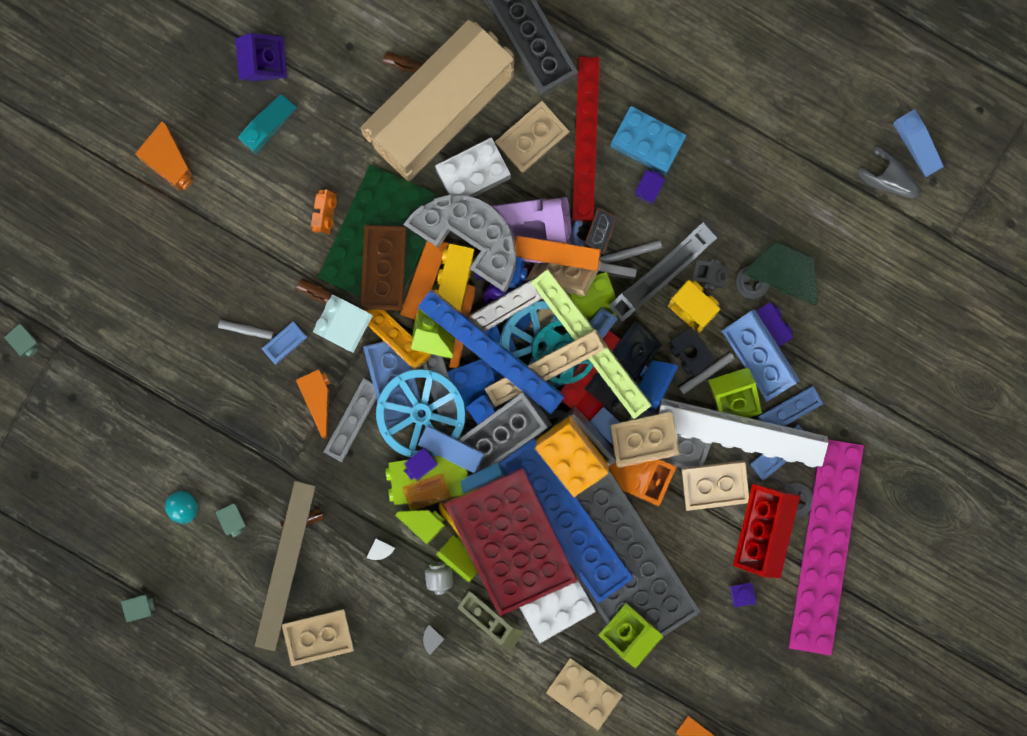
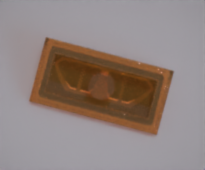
M438 474L403 487L410 511H415L451 498L443 474Z

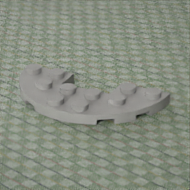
M466 195L442 196L425 206L419 207L403 224L438 248L449 231H452L481 250L470 269L502 291H507L516 266V245L511 229L505 219L487 203Z

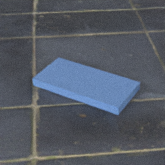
M755 309L722 330V333L743 366L749 368L756 386L766 402L800 381Z
M384 341L363 346L377 403L382 391L391 380L404 372L413 370ZM415 378L405 380L419 403H421ZM399 384L392 390L387 399V402L414 407ZM385 408L387 427L395 426L410 417L411 414ZM422 409L419 410V415L424 417V411Z

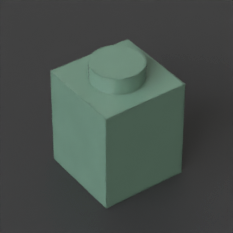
M22 324L16 326L4 337L23 358L33 356L38 351L37 347L41 345Z
M236 503L216 512L227 536L232 535L234 538L243 534V529L248 527Z
M149 595L121 602L126 622L153 616V611L156 610L154 599L150 598Z

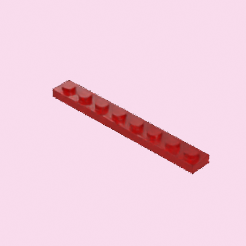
M579 57L572 221L592 222L594 219L599 57Z

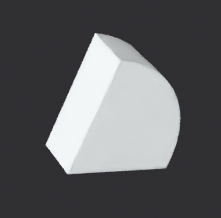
M375 539L367 558L371 560L384 559L395 548Z

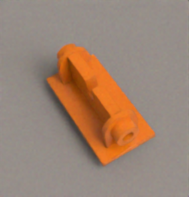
M325 189V191L319 190L318 194H316L314 209L320 210V213H313L310 226L312 227V232L320 233L321 231L330 235L334 223V208L337 205L336 193Z

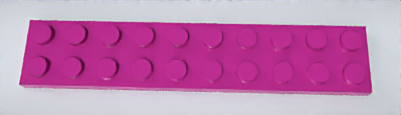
M828 440L823 465L816 468L813 500L809 513L788 646L790 649L826 655L832 654L864 445Z

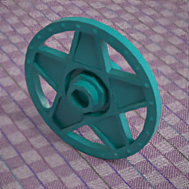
M560 321L547 325L537 335L533 345L534 362L575 341L569 332L562 336L552 329L562 326L563 324ZM543 336L549 349L537 357L538 345ZM586 359L579 364L589 365L578 376L573 378L575 367L573 366L559 373L561 379L552 377L548 380L558 384H571L583 379L594 365L589 359Z

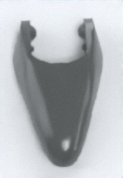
M875 146L873 148L874 153L888 160L889 165L884 173L878 177L869 173L866 168H859L858 174L866 184L880 190L912 199L919 197L920 188L906 169L889 152Z

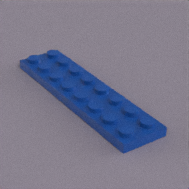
M532 439L500 462L499 465L506 474L523 467L569 563L596 601L600 603L634 578L576 497L572 496L535 449L536 441Z

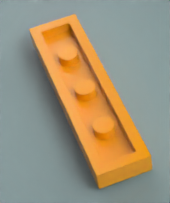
M364 310L373 315L368 326L414 370L420 368L431 358L430 353L411 349L412 336L386 311Z

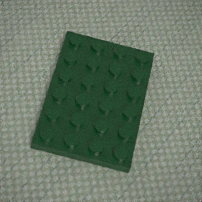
M370 164L317 278L361 298L364 225L406 227L403 224L414 211L422 205L425 206L442 196ZM408 227L404 291L427 242L426 239Z

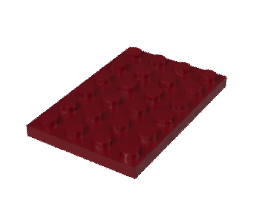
M523 467L444 503L499 616L578 582Z

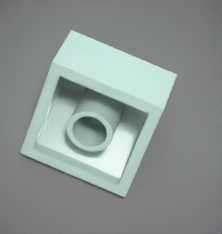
M332 295L326 303L320 319L316 322L313 332L353 353L373 315Z

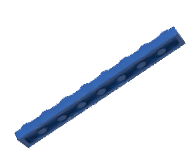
M430 290L418 306L425 314L550 414L564 399L565 395L435 291Z

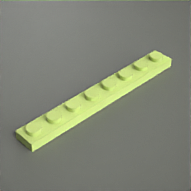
M549 269L531 282L574 340L595 330ZM605 344V350L588 359L635 419L651 407L652 404Z

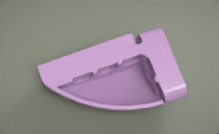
M567 197L544 198L491 206L507 222L513 234L515 245L518 235L572 244L571 218ZM524 259L526 262L542 263L541 261Z

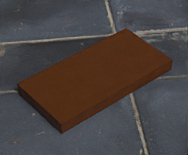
M364 225L360 309L403 311L407 227Z

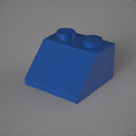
M483 359L447 372L450 381L453 382L462 395L466 412H468L466 407L482 395L487 394L485 388L496 382L490 365Z
M652 360L650 366H644L640 374L643 379L640 384L636 383V385L652 404L647 409L648 411L654 413L678 368L677 365Z

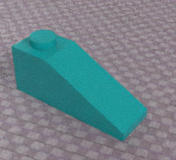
M280 94L238 136L240 142L257 155L297 107Z

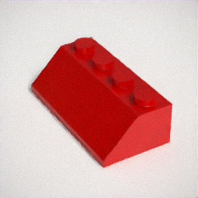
M608 331L602 340L612 352L621 339ZM581 364L573 374V378L581 374L589 364ZM594 366L583 379L566 384L560 391L565 395L561 403L570 410L576 406L589 422L603 407L600 402L585 390L597 373V369Z
M752 484L734 558V567L762 577L781 578L800 499L799 495Z

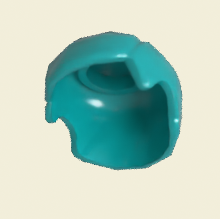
M184 490L172 492L166 498L164 506L168 517L180 524L192 522L197 517L199 504L190 492Z

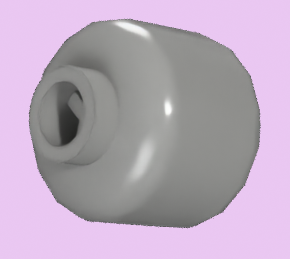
M445 562L431 563L425 570L426 586L429 590L435 591V594H445L454 585L452 568L446 565Z

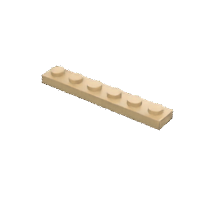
M594 330L527 366L543 379L548 380L606 349V346L597 330ZM503 378L485 388L494 407L523 393L522 390L507 378Z

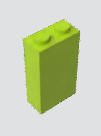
M432 456V459L438 466L417 481L415 478L411 480L404 472V469L407 468L404 463L408 460L390 462L389 468H385L387 481L391 480L392 489H388L390 502L394 501L396 506L410 504L411 502L458 497L463 494L460 481L468 477L467 469L441 456Z

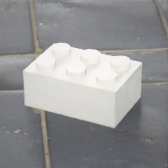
M492 137L435 166L447 193L451 196L466 195L475 197L511 179V174Z
M579 581L520 607L539 643L596 612Z

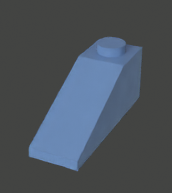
M915 109L894 122V127L924 177L944 167L926 126Z

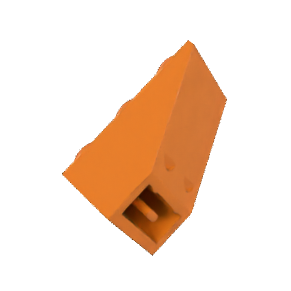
M660 459L620 468L617 467L615 461L609 466V471L623 492L657 507L660 506L676 469V466Z

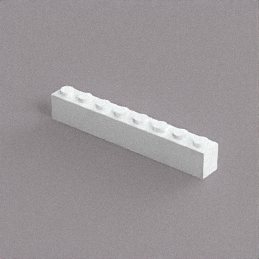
M663 398L661 400L658 415L673 412L677 434H680L683 438L691 439L695 437L705 443H721L726 448H742L743 451L748 453L756 451L770 458L777 456L782 457L788 462H803L809 467H822L828 446L827 436Z

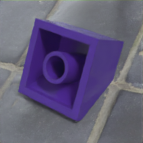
M249 33L235 39L239 80L263 81L287 78L284 37Z

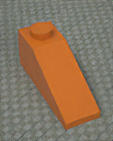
M318 369L297 379L296 382L322 438L325 439L328 437L329 389L327 385L330 384L326 373L322 374Z

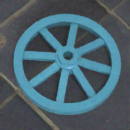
M545 301L535 302L525 309L516 312L504 325L500 344L508 351L511 333L530 343V346L512 352L517 358L533 352L534 341L541 331L536 310H551ZM527 313H530L535 337L515 327L516 323ZM555 314L549 324L559 321ZM543 336L540 340L543 346L541 349L538 347L537 357L549 349ZM533 355L529 364L534 362ZM581 364L575 365L573 374ZM552 381L548 382V383H550V384H551L553 387H555V388H558V387H561V386L564 385V384L554 383V382H552Z
M417 369L404 372L387 384L377 403L376 418L380 433L388 445L398 453L412 458L421 451L416 450L423 424L434 428L430 421L432 419L455 426L451 437L458 440L464 428L466 411L462 395L452 381L438 372ZM417 377L426 378L421 403H419L405 380ZM433 380L446 387L450 393L429 405L428 400ZM399 384L414 407L387 402V399L392 390ZM454 398L457 407V420L433 413V410ZM385 408L411 414L407 419L388 429L385 421ZM419 410H424L426 415L421 417ZM415 422L416 425L410 447L407 448L400 444L392 435ZM426 450L431 457L438 456L437 454L429 450Z

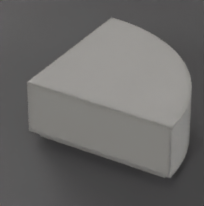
M428 625L424 632L423 643L430 655L443 642L444 638Z

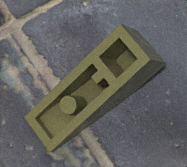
M471 591L467 593L458 606L461 612L501 646L513 648L524 633V630L506 615L499 616L496 608Z

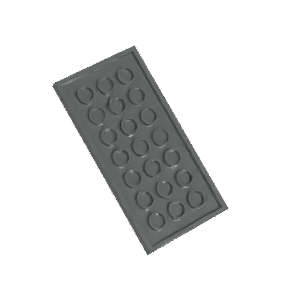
M610 471L607 475L575 496L634 578L598 603L572 567L577 579L607 625L626 603L663 636L700 613L699 608Z

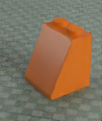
M161 121L135 154L144 164L181 192L182 189L186 190L191 185L193 174L172 132Z

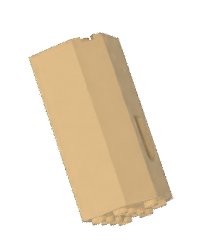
M468 20L360 127L363 136L367 141L372 142V145L375 147L374 149L409 182L514 78V59L512 58L514 54L506 46L502 48L497 43L499 41L497 37L491 32L487 33L476 22L473 23Z

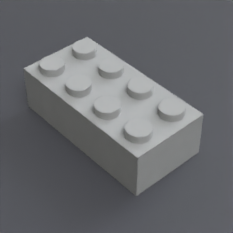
M523 392L461 437L459 441L485 453L476 471L479 472L497 462H502L551 427L552 424L538 404Z

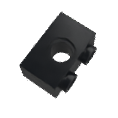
M692 327L670 341L671 347L669 349L675 358L680 357L683 362L681 366L687 375L692 374L695 377L716 361ZM687 348L695 349L696 357L688 358L685 355V350Z

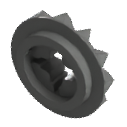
M747 266L736 277V287L739 293L746 298H760L769 288V276L759 266ZM750 274H752L754 280L761 281L755 285L754 291L751 285H744V283L750 280Z
M799 483L786 486L783 491L795 495L800 492V500L805 503V505L798 504L795 517H802L809 513L813 500L811 490Z

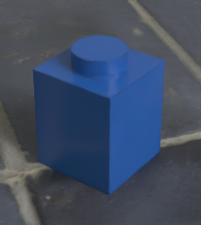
M485 394L466 407V409L479 425L497 412L499 407H494L488 394Z

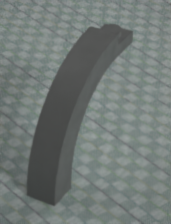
M707 220L702 222L661 262L609 305L611 310L622 322L625 321L697 259L720 236L719 233Z

